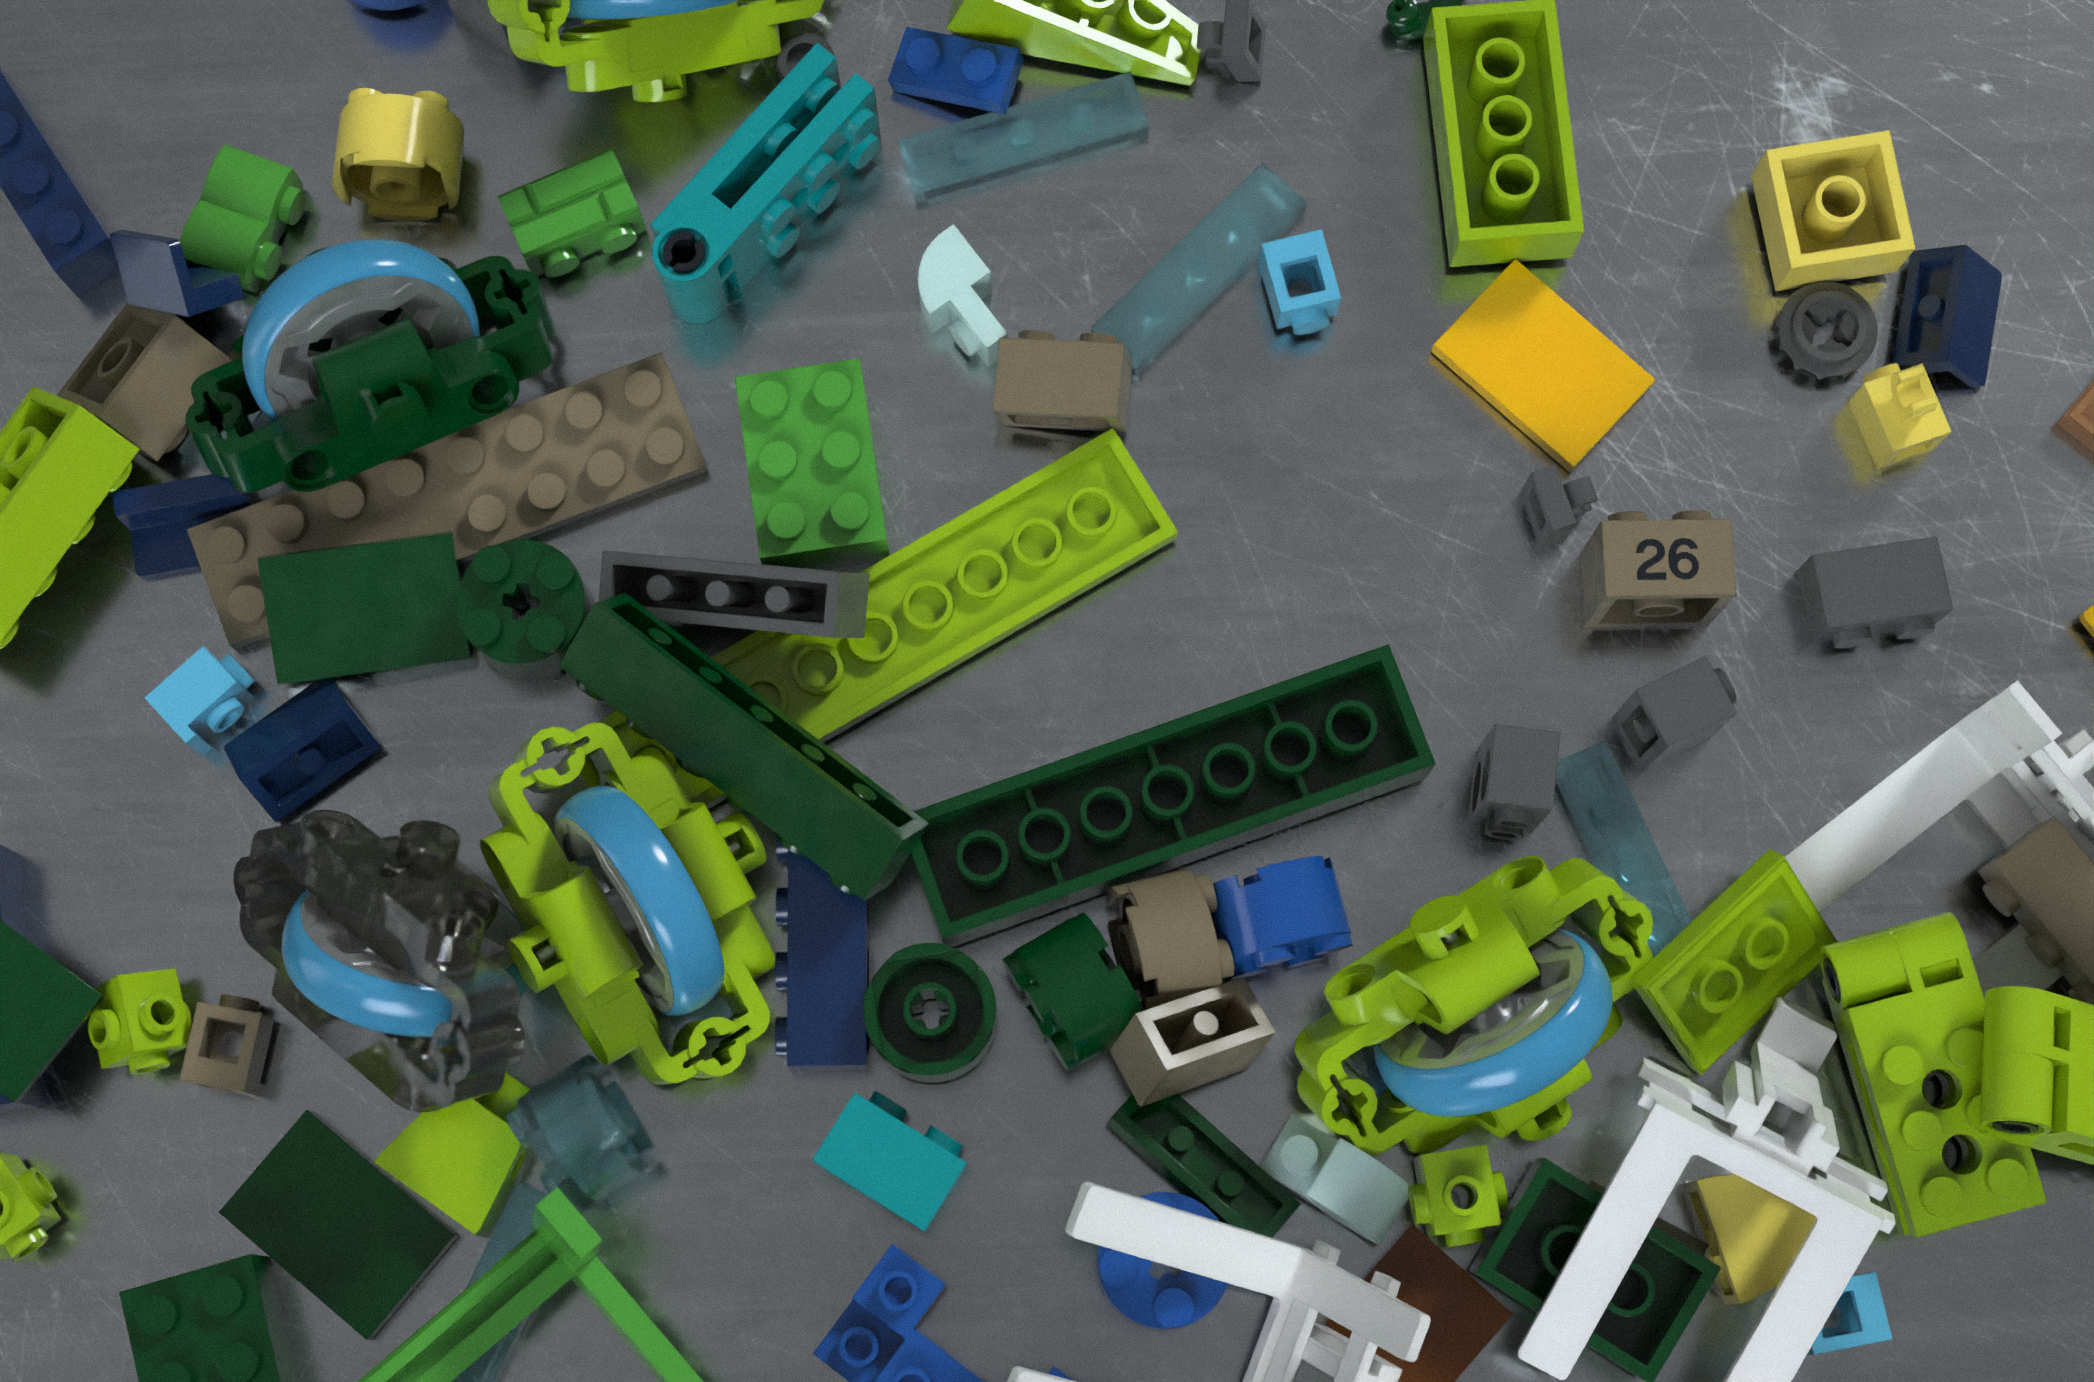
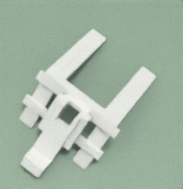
M1783 997L1776 998L1772 1004V1012L1751 1048L1752 1063L1750 1067L1734 1061L1722 1082L1723 1098L1691 1082L1690 1076L1652 1056H1649L1648 1059L1643 1057L1637 1068V1076L1643 1078V1087L1637 1096V1104L1643 1107L1642 1125L1518 1349V1356L1521 1360L1559 1380H1565L1569 1376L1689 1159L1693 1155H1699L1816 1216V1220L1723 1382L1792 1381L1879 1230L1890 1234L1896 1224L1893 1213L1870 1202L1869 1196L1879 1201L1883 1200L1888 1191L1886 1182L1863 1170L1861 1164L1838 1152L1840 1147L1833 1112L1823 1106L1817 1072L1837 1038L1835 1026L1832 1022ZM1775 1101L1793 1109L1783 1128L1765 1120ZM1692 1104L1730 1123V1129L1693 1111ZM1812 1167L1817 1168L1818 1175L1811 1172Z
M1088 1181L1081 1185L1065 1227L1067 1234L1082 1241L1273 1296L1271 1307L1242 1382H1294L1302 1360L1335 1378L1334 1382H1398L1403 1369L1376 1355L1377 1347L1379 1346L1402 1360L1415 1362L1431 1322L1429 1315L1396 1298L1401 1282L1378 1271L1374 1272L1371 1283L1362 1280L1336 1265L1341 1253L1340 1249L1317 1239L1313 1249L1310 1250ZM1318 1312L1351 1330L1350 1339L1328 1326L1315 1323ZM1016 1366L1011 1370L1007 1382H1077Z

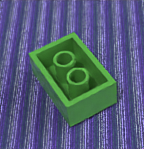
M860 358L735 376L761 563L798 568L828 569L881 561L888 557L890 552Z

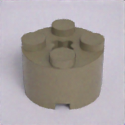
M1184 868L1108 888L1106 905L1118 902L1120 916L1118 919L1108 921L1117 966L1121 965L1133 989H1139L1143 998L1140 1001L1143 1010L1222 985L1223 978L1234 975V962L1229 944L1224 937L1219 939L1216 937L1210 913L1217 911V900L1213 884L1207 874L1194 876L1190 870Z

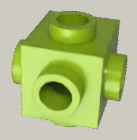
M176 968L116 975L94 988L103 995L104 999L90 1015L88 1031L93 1046L98 1050L102 1069L128 1066L131 1075L154 1072L170 1066L169 1056L187 1047L192 1019L190 1010L182 998Z
M1487 1144L1422 1154L1413 1159L1417 1184L1408 1186L1410 1210L1415 1225L1425 1224L1428 1238L1445 1235L1447 1248L1486 1242L1485 1228L1502 1225L1500 1212L1508 1210L1507 1189L1502 1172H1492ZM1453 1187L1459 1189L1464 1195L1465 1204L1462 1209L1455 1206L1452 1202L1451 1191Z
M0 1152V1259L7 1260L11 1257L13 1261H18L39 1249L49 1239L45 1231L60 1221L61 1217L51 1204L57 1198V1195L47 1178L35 1167L27 1169L19 1156Z

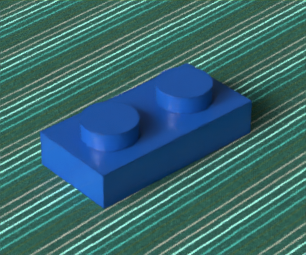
M906 27L888 82L894 92L1006 114L1024 63V58L1019 48Z

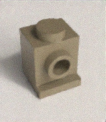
M221 994L219 1006L197 1002L179 1080L199 1087L260 1097L263 1087L260 1081L275 1019L263 1013H258L261 1002L248 998ZM235 1034H242L243 1039L239 1055L230 1057L226 1051L227 1041Z

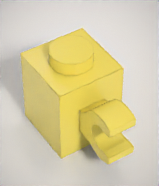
M1894 363L1868 373L1862 378L1864 384L1848 402L1876 470L1933 451L1952 432L1923 363L1904 370H1900L1899 365Z

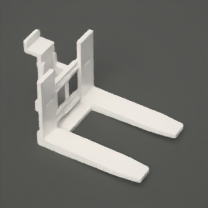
M2017 680L1946 730L1787 854L1785 859L1820 913L1958 804L1966 802L2005 849L2035 825L2055 816L2094 862V845L2088 839L2091 837L2094 841V787L2083 776L2088 770L2094 776V739L2083 729L2057 745L2054 740L2062 732ZM2027 756H2030L2034 762L2031 763L2030 766L2038 774L2037 776H2035V774L2030 770V768L2025 764V762L2022 759L2026 758ZM2072 808H2074L2075 811L2080 815V818H2079L2078 815L2073 811ZM2020 923L2016 924L1972 959L1984 999L1985 993L1989 989L1996 987L2024 986L2045 990L2063 976L2056 966L2050 969L2036 958L2025 940L2029 933ZM1930 1072V1073L1925 1077L1924 1081L1928 1080L1929 1078H1931L1932 1076H1934V1075H1936V1074H1934L1933 1072Z

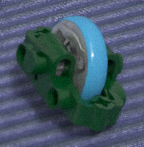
M368 239L350 241L312 252L283 272L263 293L248 319L244 335L239 337L232 345L230 351L231 362L205 372L191 386V395L194 403L188 408L186 413V425L207 468L212 474L220 477H229L235 489L243 493L257 492L282 481L289 488L298 492H312L502 413L517 400L520 392L519 382L546 370L553 360V352L549 342L553 339L555 326L539 278L533 272L515 269L512 263L502 256L485 257L457 268L452 261L446 258H438L417 246L392 240ZM491 315L497 331L480 336L478 320ZM262 410L273 424L254 431L248 415ZM223 430H225L227 434L226 439H223L221 435V432Z

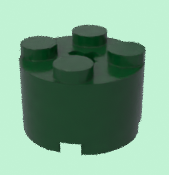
M529 539L510 540L480 549L475 554L472 563L461 579L456 599L457 616L466 638L481 657L501 674L523 681L545 680L561 673L560 670L562 668L559 664L594 605L585 582L570 558L551 545ZM534 601L538 609L527 610L525 619L519 620L516 615L517 610L525 608L528 602Z
M1084 912L1064 921L1002 958V962L1013 983L1020 992L1025 991L1031 1003L1025 1007L1031 1021L1043 1040H1049L1066 1071L1083 1064L1112 1047L1133 1016L1138 1012L1144 1011L1121 965L1116 967L1104 949L1109 945L1092 920Z
M919 943L895 952L876 972L864 996V1023L877 1053L894 1072L915 1081L936 1083L962 1076L985 1058L996 1033V999L987 974L969 956L946 944ZM929 998L936 999L940 1009H950L949 1014L939 1017V1026L932 1029H927L924 1020L913 1019V1014L923 1011V1001Z

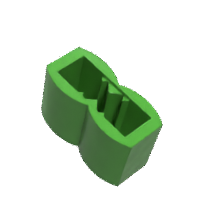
M224 144L211 165L203 186L201 198L192 210L179 240L186 264L238 273L242 289L253 293L259 290L264 280H271L275 276L282 258V248L278 245L279 239L289 224L295 225L299 221L306 203V193L302 190L303 182L294 169Z

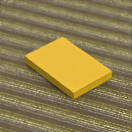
M1516 259L1433 344L1431 349L1435 356L1570 473L1652 387L1656 380Z

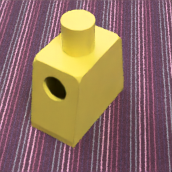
M1736 1174L1706 1177L1684 1184L1703 1242L1709 1244L1706 1250L1709 1259L1721 1267L1716 1280L1725 1305L1748 1302L1777 1287L1816 1220V1216Z

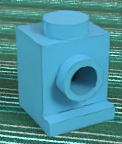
M1322 229L1261 243L1257 266L1260 277L1262 276L1277 329L1292 326L1294 334L1304 335L1327 327L1330 323L1328 317L1337 315L1341 295ZM1295 286H1301L1309 294L1291 298L1288 290Z
M202 646L144 698L187 745L204 756L213 748L205 738L211 732L219 733L226 730L240 718L244 711L243 704L253 696L247 688L255 680L230 653L219 660L207 648Z
M1876 1272L1855 1274L1851 1277L1833 1309L1835 1313L1833 1324L1829 1328L1821 1329L1807 1355L1892 1339Z

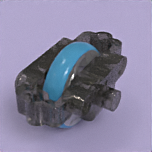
M315 810L306 813L300 822L257 831L252 840L250 856L242 857L236 863L233 883L235 893L241 904L239 922L241 933L249 946L275 967L272 995L276 1001L393 1102L405 1109L415 1112H433L497 1092L503 1084L506 1068L517 1065L525 1053L526 1040L524 1030L517 1016L520 999L525 993L527 983L513 962L507 946L509 939L524 930L514 913L499 902V894L496 888L457 859L461 839L456 830L439 822L418 820L404 824L397 836L380 838L349 814L334 810Z

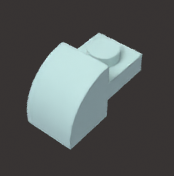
M953 224L941 232L929 244L922 256L918 270L921 312L931 334L950 321H953L948 328L959 347L968 356L977 352L989 368L997 362L999 338H1008V335L982 301L983 298L991 293V272Z
M1293 1114L1260 1166L1283 1188L1318 1207L1328 1217L1378 1246L1382 1244L1409 1198V1184L1391 1169L1344 1139L1340 1138L1337 1140Z

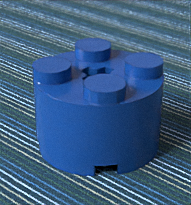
M1312 856L1257 868V874L1243 879L1244 886H1239L1237 875L1213 883L1217 900V911L1211 913L1217 939L1224 937L1232 953L1234 975L1230 977L1231 980L1263 973L1268 970L1267 966L1285 961L1287 968L1311 964L1325 959L1324 954L1353 946L1350 937L1352 933L1331 857L1323 859V856Z
M1152 1192L1140 1197L1219 1221L1206 1206L1182 1194ZM1099 1245L1097 1248V1275L1106 1299L1121 1316L1141 1327L1169 1330L1192 1324L1208 1314L1217 1305L1228 1286V1283L1181 1269L1177 1276L1166 1272L1159 1279H1156L1149 1273L1153 1264L1152 1261Z

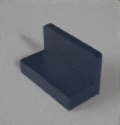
M128 230L110 233V240L129 305L191 317L244 298L238 273L186 264L182 246L178 239Z
M1968 245L1913 251L1909 257L1892 364L1897 363L1900 370H1904L1923 363L1926 373L1949 371L1970 387L1985 386L2002 281L2001 272Z
M215 474L112 492L115 517L130 529L135 572L141 579L200 570L201 567L187 529L256 504L255 492H240L232 485L229 477H220Z
M324 678L316 680L225 745L224 750L239 780L277 823L382 747L371 730L348 703L334 679Z

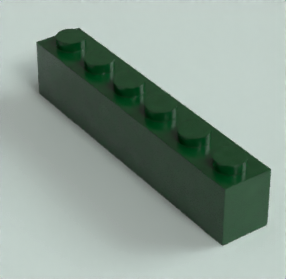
M626 593L594 603L559 664L562 669L576 679V684L582 692L596 700L605 701L626 717L627 725L634 732L645 738L655 739L676 756V761L681 768L696 777L707 779L726 794L728 803L734 809L747 816L756 817L777 833L779 842L786 849L797 855L807 856L828 872L830 881L847 894L859 896L865 901L889 886L929 825L923 818Z

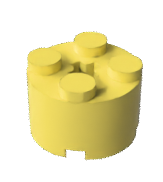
M370 88L352 90L349 93L348 104L343 107L339 115L332 188L337 197L349 206H351V199L354 197L368 203L367 214L393 221L413 222L433 219L438 216V207L447 203L449 209L452 210L457 205L459 198L465 130L459 118L449 111V100L442 94L433 91H419L410 96L383 94Z

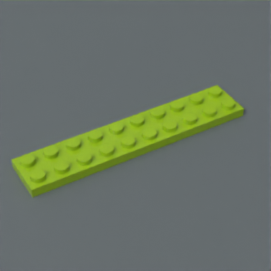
M1112 428L859 572L870 574L864 638H832L758 630L711 658L824 743L1176 540L1178 531L1116 431ZM618 711L597 722L604 723L615 731L629 757L638 754L650 746L660 750L673 768L691 803L703 802L707 809L726 799V794L707 779L696 777L681 768L676 761V756L655 739H648L634 732L627 725L626 717ZM571 745L566 749L570 753L577 749V746ZM585 756V764L580 772L589 788L601 786L600 774L591 757Z

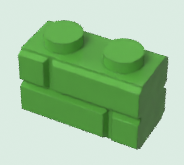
M612 148L497 196L529 270L536 276L543 273L547 277H558L567 274L580 264L579 258L600 249L604 253H615L624 250L637 240L636 234L647 230L639 207Z

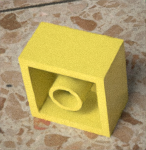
M1890 130L1769 149L1765 151L1751 175L1775 291L1800 288L1816 282H1838L1894 273L1899 270L1915 250Z

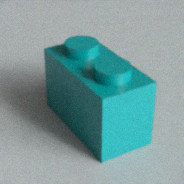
M877 1091L873 1092L869 1100L854 1092L812 1161L927 1234L969 1167L967 1162L957 1157L964 1146L931 1125L925 1135L906 1125L902 1120L908 1111Z

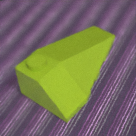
M953 0L946 27L948 30L974 40L1019 48L1023 55L1189 86L1195 81L1201 49L1196 47L1198 25L1165 0Z

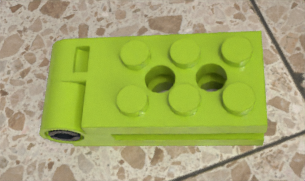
M1946 912L1821 946L1819 957L1824 977L1822 979L1823 987L1880 1175L1887 1184L1888 1191L1886 1195L1895 1217L1898 1234H1910L1911 1237L1918 1238L2047 1203L2031 1148L1983 1135V1129L1980 1127L1985 999L1965 935L1956 917L1951 912ZM1930 1072L1936 1074L1942 1084V1096L1934 1106H1931L1925 1100L1922 1093L1923 1081ZM1953 1136L1961 1146L1962 1158L1959 1165L1951 1171L1943 1161L1942 1149L1945 1142Z
M2024 986L1996 987L1989 989L1985 993L1980 1127L1983 1129V1135L2094 1165V1005L2046 990Z

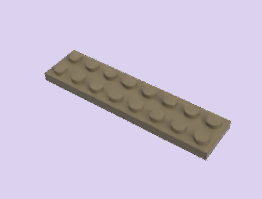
M660 352L507 409L496 416L320 490L312 492L291 490L187 529L229 646L236 650L270 637L257 558L260 556L453 531L457 563L461 565L473 560L475 554L486 546L497 545L510 540L535 537L707 472L708 469L663 353Z

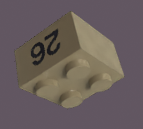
M1639 511L1614 513L1608 516V521L1600 522L1579 554L1583 627L1710 625L1737 595L1732 519H1712L1711 513L1708 511H1683L1674 514L1672 520H1647V514Z

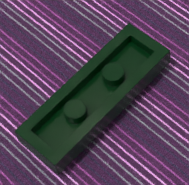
M1132 1093L1106 1123L1108 1127L1185 1196L1193 1198L1206 1206L1222 1223L1273 1238L1301 1205L1295 1197L1179 1094L1140 1107Z

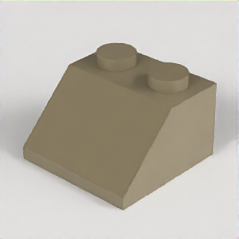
M127 302L56 396L80 405L140 449L139 453L158 461L164 453L174 450L187 433L188 427L185 416L188 408L194 403L191 395L193 382L205 372L231 362V359L176 315L129 305Z

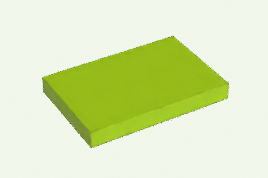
M1769 849L1630 979V982L1687 1066L1702 1075L1772 1008L1776 998L1784 997L1820 963L1819 950L1821 946L1838 941L1785 857Z

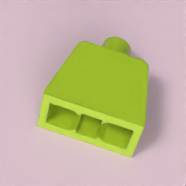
M503 1069L500 1070L479 1100L462 1088L452 1084L378 1155L374 1163L474 1235L487 1238L492 1232L535 1144L534 1139L511 1124L534 1091Z

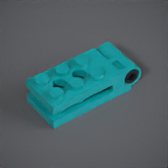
M816 43L650 224L655 237L652 245V259L668 305L674 315L682 321L691 324H702L718 317L728 301V288L725 280H728L742 291L773 255L776 258L785 255L797 241L801 224L813 211L819 214L826 210L840 191V181L853 167L861 169L867 165L879 149L881 134L874 87L854 73L841 88L836 57L819 43Z

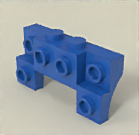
M891 1244L854 1294L851 1303L813 1353L849 1382H985L915 1329L946 1284L894 1244ZM1055 1366L1048 1373L1072 1380Z

